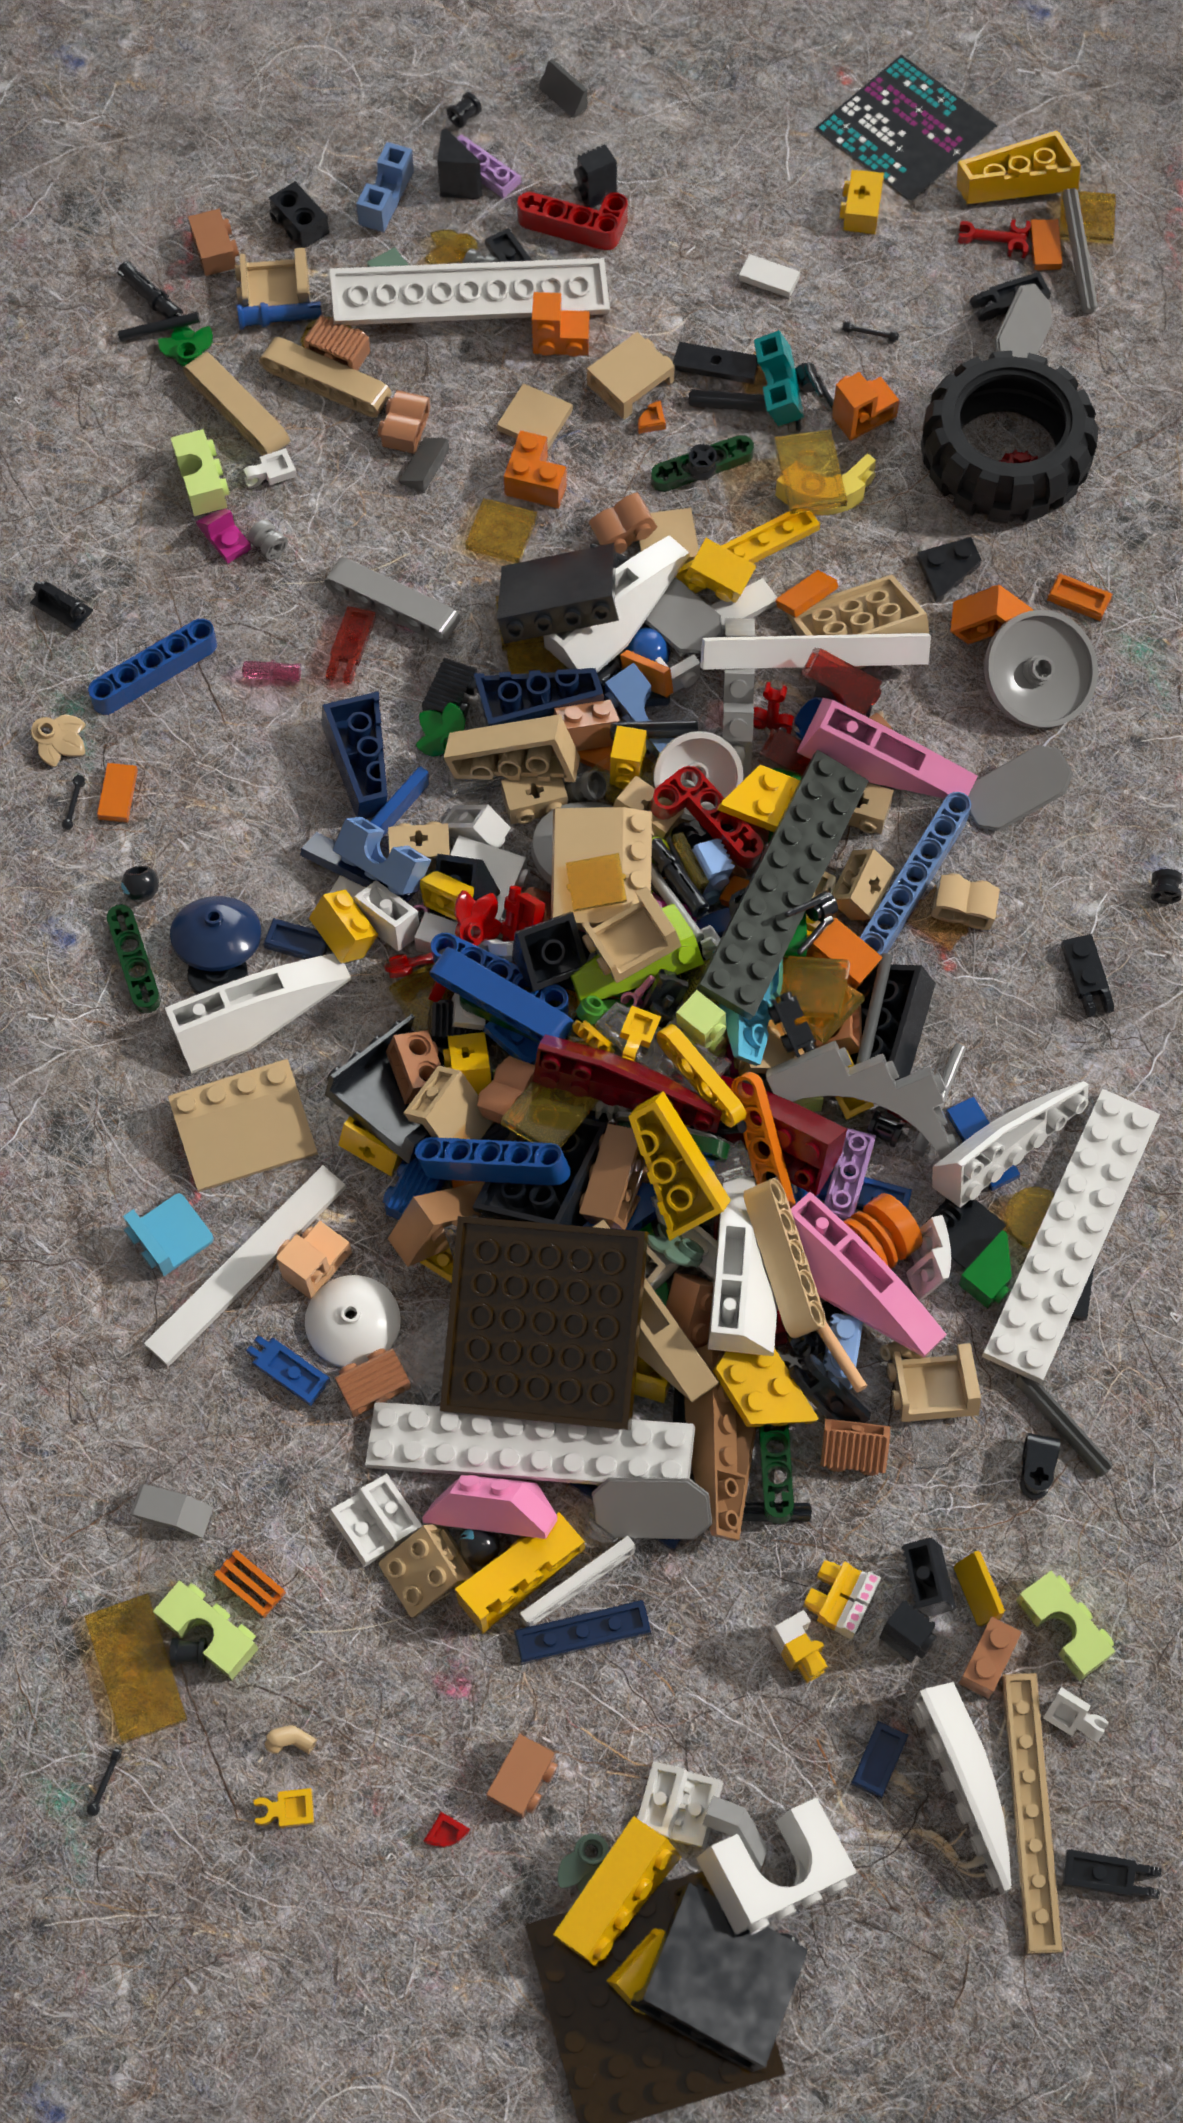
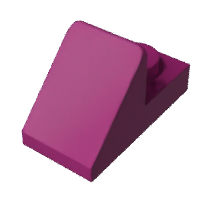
M224 508L216 510L196 521V525L227 564L251 550L249 541L234 524L233 515L230 510Z

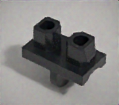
M660 969L649 992L646 993L640 1009L661 1016L658 1027L665 1028L669 1021L675 1019L677 1007L688 989V982L678 979L675 972Z

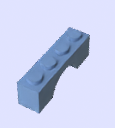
M632 663L605 682L604 698L605 700H611L614 709L617 708L623 715L621 717L622 722L650 721L644 707L651 695V684L637 666ZM675 738L646 739V753L648 755L652 753L657 759L664 747Z

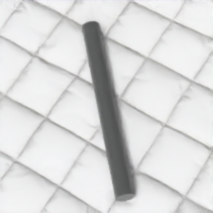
M887 953L881 954L883 958L878 964L856 1064L866 1061L871 1057L893 958L892 955Z

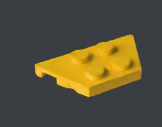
M760 764L719 804L717 810L775 832L800 780Z
M775 1347L773 1356L725 1351L713 1369L714 1375L747 1427H762L768 1424L781 1426L789 1423L812 1424L819 1419L800 1387L791 1379L788 1368Z

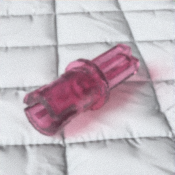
M271 659V662L244 661L242 674L244 678L270 680V683H274V680L300 682L301 663H276L275 659Z

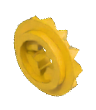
M579 1020L574 1022L572 1025L573 1031L588 1045L613 1054L615 1053V1050L611 1048L613 1043L586 1020L582 1023Z

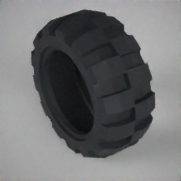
M1012 350L992 352L989 355V359L981 361L978 356L968 360L955 369L954 375L949 374L942 379L931 395L930 404L926 407L920 445L923 463L930 470L929 477L944 497L949 494L954 496L953 503L958 509L971 516L976 511L989 515L988 521L1008 523L1010 517L1018 516L1022 517L1023 522L1045 516L1048 513L1049 506L1057 510L1077 494L1078 487L1086 482L1093 463L1099 427L1095 421L1096 412L1085 389L1077 391L1078 381L1065 368L1060 366L1055 370L1048 366L1047 358L1028 352L1027 358L1013 357ZM1000 411L1019 413L1041 424L1051 435L1056 447L1044 457L1031 462H1000L977 451L966 439L962 428L971 420L987 413Z

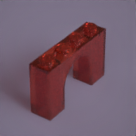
M813 648L801 672L802 676L831 691L840 704L866 716L870 705H874L878 701L882 692L880 689L882 681L822 648ZM772 728L759 753L761 756L797 773L801 777L811 760L797 753L802 742L801 740L777 728Z

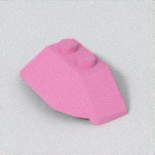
M462 1475L434 1500L422 1517L423 1523L543 1539L547 1538L558 1521L557 1514L537 1482L475 1475Z

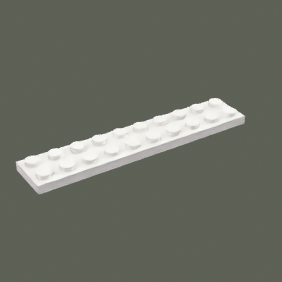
M604 258L329 269L334 324L339 325L532 317L533 292L561 293L562 310L590 311V315L609 314L610 311Z
M1105 1089L1101 1090L983 1352V1358L1042 1384L1160 1114Z
M375 1402L365 1465L373 1469L600 1485L608 1477L690 1479L695 1426L691 1423L632 1420L631 1430L443 1412L440 1411V1406Z

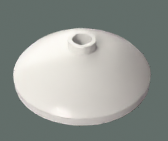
M696 731L680 735L669 742L658 756L653 774L656 789L684 766L700 768L704 776L726 798L743 781V766L739 755L725 739L713 733ZM690 780L681 781L682 785L687 788L695 786ZM710 802L701 803V806L706 810L715 808ZM684 808L685 810L681 818L690 821L695 820L693 815Z
M360 1275L339 1277L323 1285L312 1297L305 1315L306 1335L314 1351L323 1360L342 1368L351 1363H356L357 1366L368 1361L367 1357L376 1350L384 1348L385 1351L392 1349L401 1327L400 1311L393 1294L377 1280ZM348 1311H355L357 1313L352 1319L345 1317Z

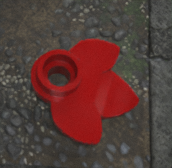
M462 890L454 906V915L458 921L455 928V936L478 946L482 941L495 939L500 934L501 922L495 919L498 913V902L494 893L483 895L475 901L467 891Z
M425 953L412 958H407L406 954L395 955L389 958V963L384 965V969L386 972H389L390 978L405 977L412 974L413 968L417 965L434 964L432 953Z

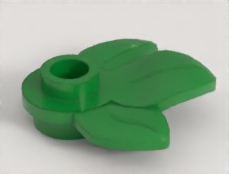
M184 326L174 329L171 338L158 339L160 351L165 356L175 358L176 362L184 367L211 347L213 334L210 326L202 327L196 332L190 327Z
M450 702L444 708L443 713L433 710L420 712L419 721L425 736L416 743V746L428 756L435 757L445 754L449 733L464 731L466 720L461 710Z

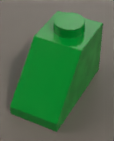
M1002 1230L964 1271L958 1284L987 1309L994 1302L1000 1304L1011 1291L1008 1285L1012 1278L1008 1235L1005 1231Z

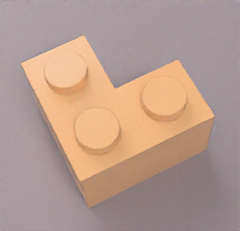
M319 1221L315 1227L310 1226L303 1233L302 1237L296 1234L291 1241L289 1239L284 1241L277 1251L278 1256L276 1260L282 1278L309 1299H312L315 1293L329 1281L345 1262L352 1251L349 1241Z

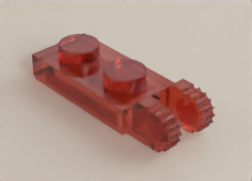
M347 606L330 652L331 659L327 668L326 679L332 681L335 679L340 661L348 663L343 674L344 684L351 685L356 673V667L361 662L374 626L376 612Z

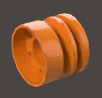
M882 1193L864 1205L862 1212H855L850 1218L843 1221L890 1269L896 1266L898 1259L903 1260L918 1250L923 1242L921 1231L914 1217L898 1199L890 1194Z

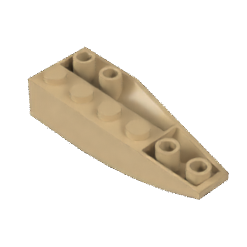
M604 1219L595 1226H593L598 1228H609ZM645 1278L638 1356L691 1402H694L718 1385L719 1382Z

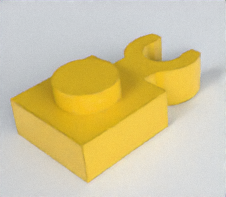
M311 1788L278 1791V1802H271L267 1798H257L254 1800L255 1807L266 1806L268 1808V1813L265 1817L255 1818L256 1825L266 1826L278 1818L280 1828L315 1825L313 1792Z

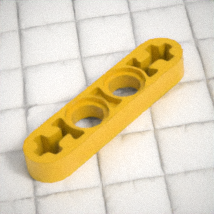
M670 1024L657 1032L656 1038L660 1048L699 1095L722 1111L720 1120L726 1126L733 1127L746 1118L743 1104L677 1026Z

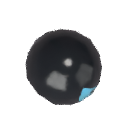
M135 866L127 869L123 874L121 888L124 895L130 900L146 902L157 893L159 878L152 868L148 866Z
M466 1529L461 1534L458 1544L460 1555L467 1563L474 1566L487 1565L498 1556L500 1550L499 1537L495 1532Z

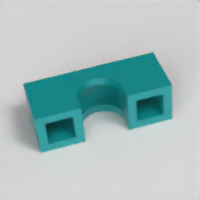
M780 330L753 339L757 361L765 374L768 384L763 387L767 412L778 427L805 418L790 344Z

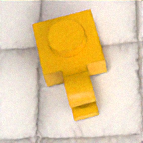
M631 1005L619 1036L628 1040L622 1057L634 1061L640 1045L646 1048L650 1047L661 1016Z

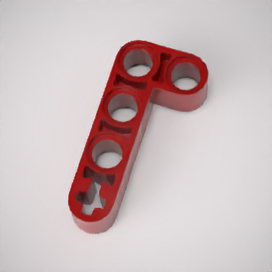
M525 192L517 199L518 222L521 227L608 251L616 248L628 220V201L621 193H610L604 198L600 209L595 210L538 193Z
M684 766L654 790L650 807L651 812L658 819H670L686 808L713 839L722 840L721 844L725 845L726 853L730 855L729 857L738 866L751 868L756 865L763 849V841L746 821L717 810L719 804L725 798L696 767ZM690 780L695 786L687 788L682 785L681 781ZM668 798L673 804L664 806L659 803L658 799ZM710 802L714 805L715 809L706 810L701 806V803ZM729 824L734 827L735 831L726 832L721 828V825Z

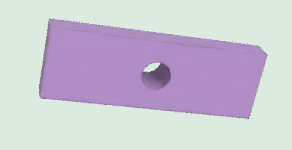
M462 134L457 137L480 160L481 183L504 199L521 183V176Z
M847 1128L842 1153L834 1167L824 1203L842 1221L850 1218L856 1211L876 1135ZM845 1172H851V1173H853L854 1175H853V1176H846L844 1173H845Z

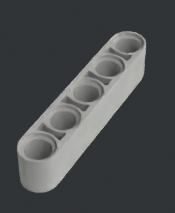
M344 557L338 559L324 580L325 586L334 594L438 643L444 644L447 642L461 619L460 615L453 608Z

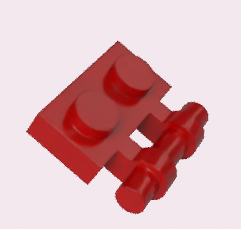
M510 886L509 894L505 897L504 908L506 909L505 922L501 923L500 932L503 935L502 942L514 941L516 931L543 922L545 903L528 893H521L522 888L519 886Z

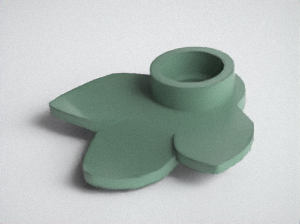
M661 1223L657 1225L660 1236L648 1234V1245L655 1251L663 1253L669 1261L685 1267H698L702 1263L704 1250L694 1240L683 1238L679 1235L669 1241L666 1232L667 1227Z
M593 1833L582 1836L576 1842L574 1852L562 1859L557 1873V1881L560 1888L577 1885L579 1892L582 1893L609 1853L608 1845L601 1836ZM592 1845L596 1848L597 1855L595 1858L586 1856V1846Z

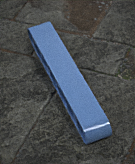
M952 792L945 798L860 936L879 955L888 953L965 827L971 808V800L966 794ZM957 808L960 809L962 812L956 813L950 809ZM943 831L946 832L948 835L941 836L936 832ZM929 854L932 855L934 858L926 859L922 855ZM915 877L920 881L911 882L907 878ZM900 900L903 901L906 905L898 906L893 902ZM887 924L891 927V929L884 930L881 929L878 925Z

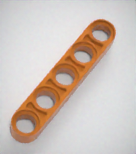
M747 1072L735 1078L731 1089L746 1111L744 1121L746 1122L747 1129L743 1136L756 1184L767 1181V1171L774 1173L784 1188L791 1209L796 1205L764 1083L757 1074ZM743 1080H747L752 1084L754 1088L752 1096L747 1095L743 1091ZM751 1111H756L760 1114L762 1118L761 1126L753 1124L750 1119ZM759 1141H763L769 1146V1156H764L760 1153L758 1149Z

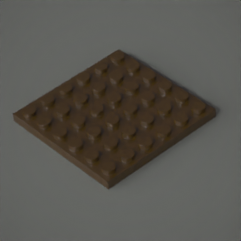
M458 1216L440 1411L631 1430L649 1232Z
M703 1871L660 1884L614 1941L609 1954L603 1960H599L595 1966L564 1945L553 1935L568 1912L525 1924L578 2123H631L786 2075L776 2040L766 2067L749 2072L647 2014L636 2012L607 1982L609 1977L654 1928L666 1932L679 1897L674 1895L676 1889L688 1883H698L705 1886L710 1891V1895L716 1897Z

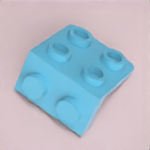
M180 1193L173 1195L141 1218L134 1209L123 1216L127 1227L123 1229L134 1245L139 1242L145 1250L141 1254L151 1269L157 1267L163 1276H166L214 1241L213 1234L186 1198Z

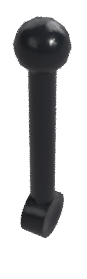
M844 322L842 325V330L845 332L855 331L889 338L891 342H896L899 339V334L896 331L888 333L854 326L850 322Z
M77 775L73 778L75 786L66 819L62 821V828L65 830H70L73 827L72 817L80 788L85 786V779L82 775Z
M114 1748L110 1763L95 1798L87 1806L88 1815L96 1816L99 1813V1803L116 1763L122 1755L123 1749Z

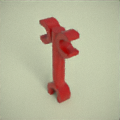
M1012 219L1009 232L978 229L969 221H961L959 231L967 233H959L958 243L969 244L973 239L1008 243V257H1011L1014 249H1019L1022 251V258L1025 259L1029 247L1026 237L1030 233L1031 223L1026 221L1025 228L1019 229L1015 225L1016 219Z
M771 682L765 684L763 697L768 700V709L754 707L753 728L763 729L767 727L770 730L775 729L777 731L779 728L784 727L787 729V733L791 735L794 716L779 714L780 703L785 700L787 686L782 685L781 690H776L771 687Z

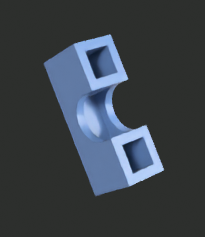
M390 142L386 143L377 161L375 184L366 183L356 203L359 225L381 232L385 231L414 172L412 149Z
M363 817L346 818L333 847V851L342 856V861L363 869L367 877L376 881H382L388 885V890L394 894L404 895L418 892L420 888L419 880L425 876L431 859L410 846L393 847L386 859L380 849V842L385 831Z

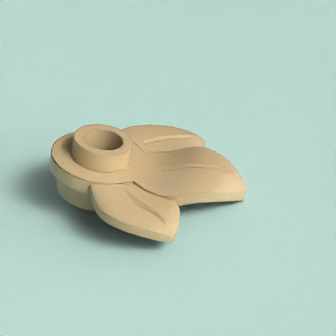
M61 715L55 719L49 717L37 719L32 724L31 736L38 743L39 757L48 765L56 767L61 755L70 757L84 756L85 746L79 733L85 728V722L72 715ZM41 728H50L52 732L45 734L41 731Z

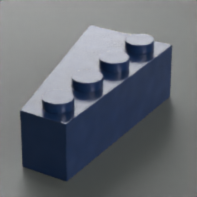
M596 668L557 670L555 673H541V670L529 671V674L499 672V675L487 676L484 673H474L476 690L487 726L553 716L554 708L604 701Z
M379 691L322 705L321 724L356 817H363L365 819L374 817L387 803L388 797Z

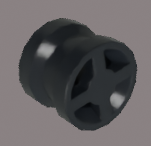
M707 444L693 446L688 455L689 474L694 479L700 481L712 478L716 472L717 454L715 449Z
M1160 869L1152 873L1151 881L1154 884V888L1151 891V898L1153 901L1161 904H1173L1181 900L1182 891L1179 889V885L1182 883V874L1173 869Z

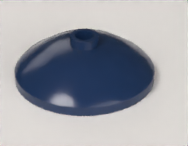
M209 896L189 903L178 912L170 928V940L175 954L187 965L204 971H223L241 965L255 953L262 936L260 920L255 911L246 903L227 896Z

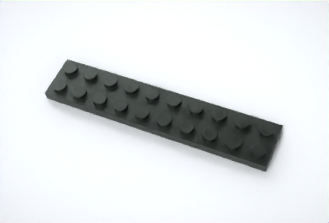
M819 750L813 754L696 987L697 990L749 1021L755 1016L805 913L803 911L791 917H786L785 912L811 901L869 780Z

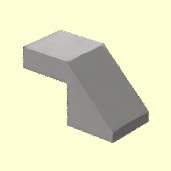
M141 1484L130 1515L156 1527L170 1526L192 1537L203 1538L214 1507L185 1494Z
M713 1796L702 1825L730 1836L738 1834L755 1867L760 1872L768 1847L746 1808Z

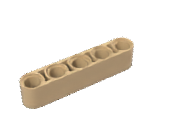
M281 337L273 338L259 359L260 365L267 372L372 418L379 415L392 394L390 388L382 381Z
M204 352L183 367L189 382L262 456L279 451L290 443V438L281 424L209 352Z
M772 1178L745 1190L744 1202L787 1333L795 1339L825 1327V1314L783 1186L777 1179Z

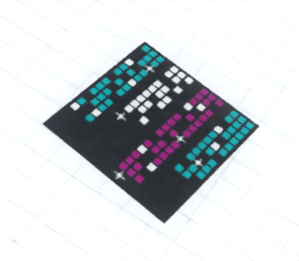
M901 54L814 129L871 172L884 173L883 181L909 201H912L998 125Z

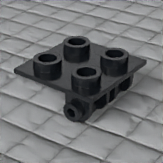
M946 1198L930 1216L931 1218L943 1215L949 1235L951 1258L965 1269L974 1262L1007 1226L1006 1223L975 1199L969 1200L960 1208Z

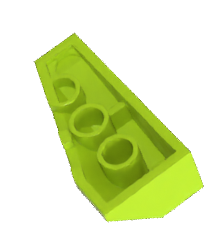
M675 904L667 905L661 909L675 928L682 946L617 984L610 973L606 976L603 974L596 961L599 955H595L571 975L579 1002L591 995L602 1000L638 988L650 975L656 977L660 969L672 971L678 975L704 964L695 935Z

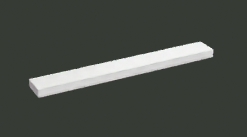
M928 633L702 638L700 667L703 670L923 665L929 663L931 635Z
M322 1165L144 1343L145 1346L169 1367L276 1260L278 1256L277 1251L282 1243L288 1239L291 1241L296 1234L300 1235L346 1189V1185Z

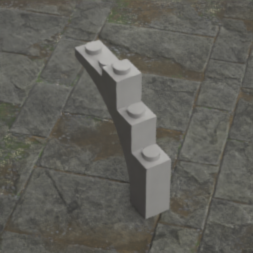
M725 618L724 637H755L754 619ZM754 668L724 669L722 738L730 743L739 755L743 766L744 780L751 774L755 672Z
M835 1040L804 1053L800 1057H795L766 1070V1079L773 1094L792 1102L802 1098L819 1096L853 1097L872 1102L900 1115L916 1127L935 1148L941 1160L958 1147L953 1133L947 1135L943 1125L947 1124V1120L941 1106L935 1108V1106L944 1103L942 1092L947 1091L940 1073L934 1075L931 1067L895 1081V1079L899 1078L897 1069L893 1061L887 1062L882 1053L848 1068L852 1064L845 1047L839 1049Z

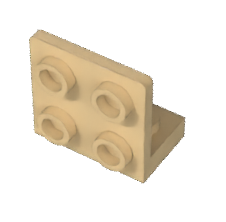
M423 1525L379 1562V1567L410 1617L418 1616L451 1588L458 1587L475 1574L469 1563L460 1555L459 1547L446 1526Z

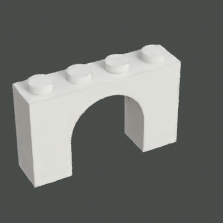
M459 835L450 855L484 861L501 892L496 897L498 913L495 919H498L501 923L505 922L506 909L504 908L505 897L509 894V887L513 885L525 887L529 879L530 870L527 869L526 857ZM425 912L414 937L416 950L423 953H432V939L440 933L455 935V928L458 922ZM500 933L495 939L503 938V935ZM482 941L478 947L489 952L488 946H483ZM445 949L440 950L438 953L442 954Z
M817 1797L790 1809L775 1821L796 1862L797 1875L793 1887L777 1886L766 1880L755 1867L738 1834L710 1846L696 1858L736 1935L749 1929L752 1935L770 1925L768 1919L774 1916L777 1921H781L796 1912L794 1907L801 1903L804 1909L823 1899L821 1893L828 1891L830 1896L842 1891L848 1887L846 1880L857 1873Z

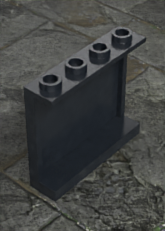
M614 543L502 566L497 621L504 644L619 621L615 605L616 568L620 564Z
M412 1014L402 1022L400 1020L396 1021L382 1037L380 1035L376 1036L362 1052L356 1051L345 1065L335 1067L327 1077L328 1085L325 1092L326 1097L408 1164L416 1158L415 1148L417 1144L423 1139L430 1138L431 1135L423 1124L411 1122L404 1115V1111L410 1104L404 1103L386 1050L394 1035L414 1032L411 1028L415 1016ZM438 1051L440 1064L445 1067L444 1056Z
M688 1883L676 1889L674 1895L679 1897V1900L644 1988L634 1993L630 2006L747 2071L754 2072L766 2067L808 1949L799 1945V1941L794 1936L778 1933L769 1928V1925L752 1935L749 1929L736 1935L718 1899L710 1895V1891L705 1886L698 1883Z

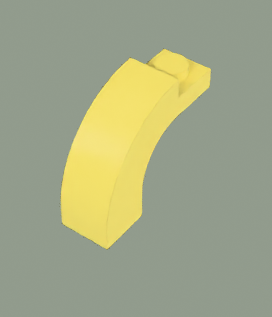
M867 453L847 473L836 478L817 477L795 462L777 479L775 496L792 508L806 503L814 515H833L847 511L864 500L865 487L873 481L876 475L874 473L876 459Z

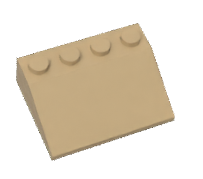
M893 575L827 596L796 618L787 613L797 636L929 634L927 613ZM838 666L832 668L848 672L854 669H862L865 666ZM813 667L820 675L822 667Z
M627 807L555 808L553 810L551 918L573 912L578 930H584L582 924L587 921L594 928L637 904L639 899L636 892L647 886L651 892V811Z
M288 1059L168 1096L198 1192L318 1155Z

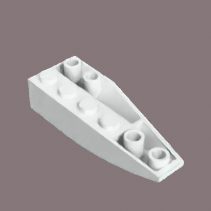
M667 536L616 568L615 605L619 621L543 636L545 648L569 669L596 668L598 673L629 645L690 556V553L672 537Z
M334 953L281 965L234 980L165 1007V1011L190 1072L193 1074L250 1051L351 980L345 963L341 964Z
M1083 1081L1051 1092L1023 1104L983 1127L933 1166L932 1188L960 1208L969 1200L976 1199L986 1186L991 1182H997L1012 1165H1018L1033 1148H1039L1048 1136L1055 1131H1060L1069 1119L1076 1114H1081L1088 1105L1089 1084Z
M723 1175L722 1187L731 1201L725 1210L720 1213L708 1349L773 1356L777 1302L743 1197L745 1190L756 1186V1180L750 1177Z
M954 1682L921 1690L914 1702L915 1708L912 1709L913 1718L919 1729L924 1727L930 1739L926 1741L928 1751L933 1760L939 1759L944 1770V1772L940 1773L943 1784L948 1792L953 1791L959 1803L955 1805L956 1812L962 1824L968 1823L973 1836L970 1837V1842L978 1857L983 1856L988 1869L984 1871L993 1890L998 1888L1000 1895L1006 1894L1011 1889L1005 1823L995 1779L983 1745Z

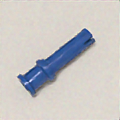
M320 301L268 306L267 303L260 302L258 306L242 307L241 304H238L239 329L244 330L245 327L259 325L267 328V326H270V323L318 319L322 315Z

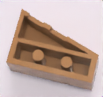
M608 1124L605 1133L600 1137L599 1153L596 1162L590 1168L586 1193L581 1196L579 1203V1214L590 1224L596 1225L604 1219L609 1228L625 1230L640 1201V1196L636 1194L642 1182L649 1183L648 1169L644 1157L640 1154L632 1128Z
M485 1182L441 1190L412 1198L388 1237L389 1242L407 1267L454 1247L458 1216L488 1218L475 1212L472 1208Z

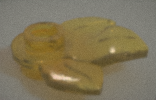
M450 229L437 230L430 233L437 247L425 257V261L429 265L463 263L470 248L478 250V244L470 234H458Z

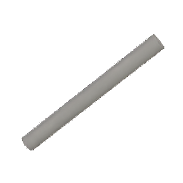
M651 862V883L667 905H676L694 933L696 941L700 942L704 934Z
M956 1043L942 1074V1079L947 1091L942 1092L944 1103L966 1050V1047L962 1044ZM944 1103L935 1106V1108L938 1106H941V1108H943ZM919 1132L912 1152L918 1156L924 1155L929 1143L921 1132Z

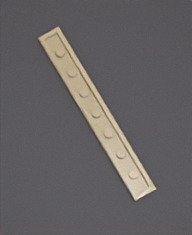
M1003 1674L1002 1688L1026 1955L1062 1953L1037 1674Z

